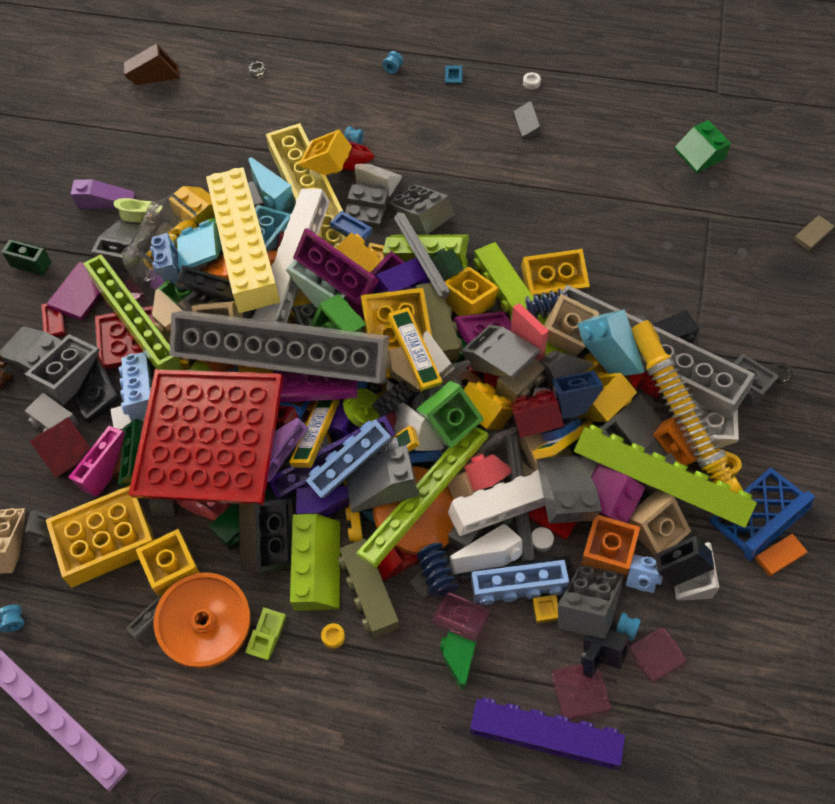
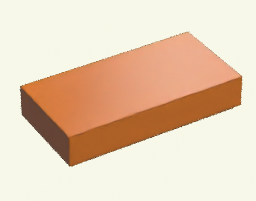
M792 533L758 554L755 560L767 575L771 577L806 555L807 550Z

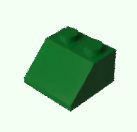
M707 120L694 126L675 146V151L698 173L725 160L731 143Z

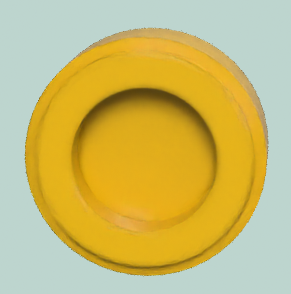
M335 623L325 626L321 632L323 644L330 649L339 648L345 641L343 628Z

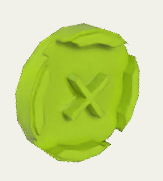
M360 388L358 389L357 398L344 399V412L354 425L361 428L369 420L373 422L375 419L380 418V415L371 406L379 398L370 390Z

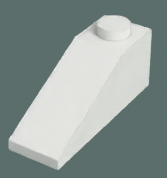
M504 523L451 555L452 573L458 574L505 566L522 555V539Z

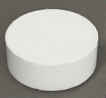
M531 72L524 75L523 85L525 88L533 90L540 86L541 77L537 73Z
M544 527L535 529L532 532L533 548L538 551L549 550L554 541L553 533Z

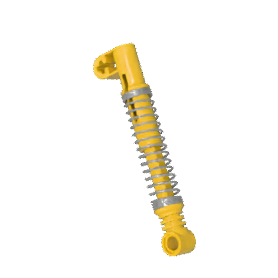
M646 320L632 327L631 331L636 346L647 363V372L650 376H654L652 380L657 381L655 386L660 387L659 393L663 392L664 396L662 399L667 400L665 405H670L669 411H673V418L680 416L681 419L676 424L683 423L684 425L679 430L687 429L683 436H691L686 443L694 442L690 449H698L693 455H701L697 459L701 469L706 471L707 474H711L709 478L714 479L712 482L717 483L718 480L731 485L730 490L736 493L739 492V489L743 490L737 478L731 476L733 472L728 471L731 468L729 466L726 467L728 457L724 450L716 451L721 445L715 447L713 445L718 439L710 440L709 437L714 432L706 433V430L711 426L703 427L702 424L707 419L699 420L704 413L696 415L695 412L700 407L695 406L696 400L693 401L691 398L693 394L688 393L690 388H685L686 382L681 381L682 375L678 376L677 372L679 369H674L676 363L664 351L652 323Z

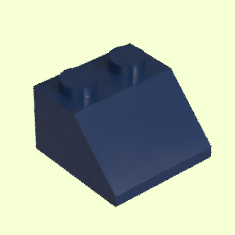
M594 370L551 379L553 393L558 402L561 416L567 419H575L579 415L585 414L604 389Z

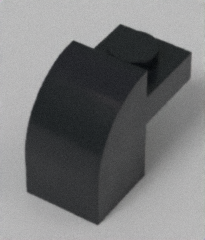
M613 630L608 631L605 639L587 635L584 638L583 654L581 656L583 676L592 679L601 663L620 669L628 655L629 635Z

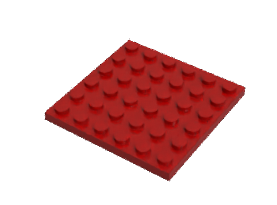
M155 369L128 495L132 498L234 504L257 503L263 505L284 379L282 374Z

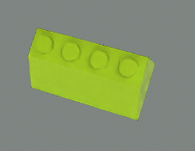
M404 235L386 237L383 250L384 258L390 251L404 262L416 258ZM417 235L432 259L435 258L434 253L443 248L446 251L454 249L458 260H460L464 268L469 235Z
M293 514L290 604L293 611L340 609V563L338 557H340V521L318 514Z

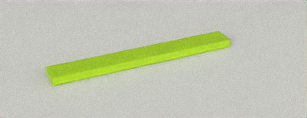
M475 427L452 448L449 447L417 483L419 496L402 500L357 551V556L376 568L488 439V433Z

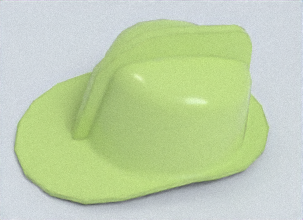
M131 198L117 199L113 203L119 209V215L123 221L139 224L146 220L148 212L159 207V204L156 202L139 201Z

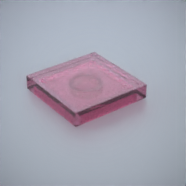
M449 593L446 594L436 610L431 623L475 642L491 610Z
M582 664L551 670L550 673L562 716L573 719L611 711L600 666L592 679L583 676Z

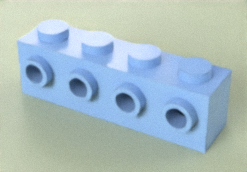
M142 352L129 354L121 358L122 366L119 367L122 377L120 378V384L123 389L120 391L123 400L121 406L124 415H129L131 421L134 419H145L153 381L150 361L145 353Z
M376 419L373 422L370 420L360 428L361 432L356 437L353 435L343 443L344 447L339 452L336 450L325 459L327 462L323 466L315 467L308 474L310 477L306 481L320 498H325L392 439Z
M565 560L474 571L471 574L474 603H480L481 605H489L497 600L512 602L520 597L533 599L543 594L558 596L566 591L569 584Z

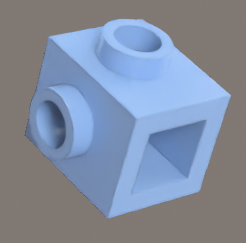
M633 554L626 586L654 593L656 584L661 585L662 576L657 572L656 560L651 557Z

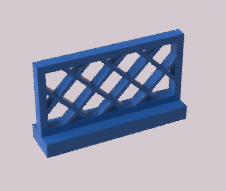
M769 468L743 490L749 494L752 491H763V499L752 500L757 502L756 505H764L765 513H752L749 519V526L746 527L736 526V523H733V526H725L718 521L722 517L714 515L709 523L743 550V556L751 562L812 508L815 496L809 491L806 493L802 492L774 469ZM771 476L778 482V486H766L765 480ZM766 491L779 492L780 500L767 499ZM783 492H792L797 498L794 500H784ZM768 505H780L781 512L768 513ZM752 518H765L766 525L754 527ZM737 531L750 532V539L744 543L737 537Z

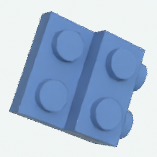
M168 233L154 236L151 241L153 246H150L155 260L152 263L156 274H160L163 281L169 279L170 283H174L176 286L180 273L178 269V251ZM176 286L178 290L184 289L182 287Z

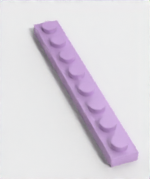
M0 649V686L108 791H111L128 770Z

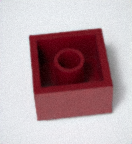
M540 390L534 396H519L511 402L520 438L564 426L553 391Z
M66 417L30 440V443L55 478L81 462L91 449L69 417Z

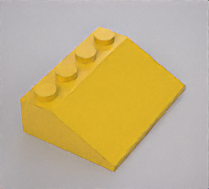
M424 288L361 295L366 331L371 334L389 336L388 350L401 348L388 319V313L409 307L421 336L426 331L432 336ZM386 369V379H394L389 375V370Z
M130 486L46 519L62 578L71 588L139 560L136 549L155 540L139 499L128 495Z

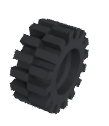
M400 381L371 406L380 417L386 416L409 398L412 392L403 381Z

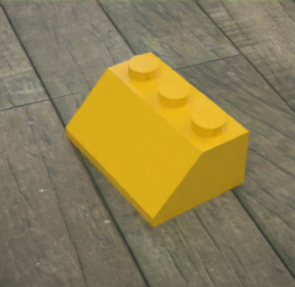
M583 249L528 256L522 260L521 269L524 284L532 296L535 294L541 295L543 292L549 294L551 290L556 293L559 288L563 290L566 285L575 289L590 287Z

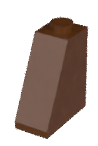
M157 43L124 62V75L135 85L180 78L178 64Z

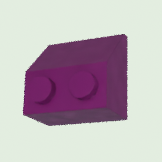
M597 464L591 478L597 488L602 510L598 515L628 523L645 490V486L623 473Z

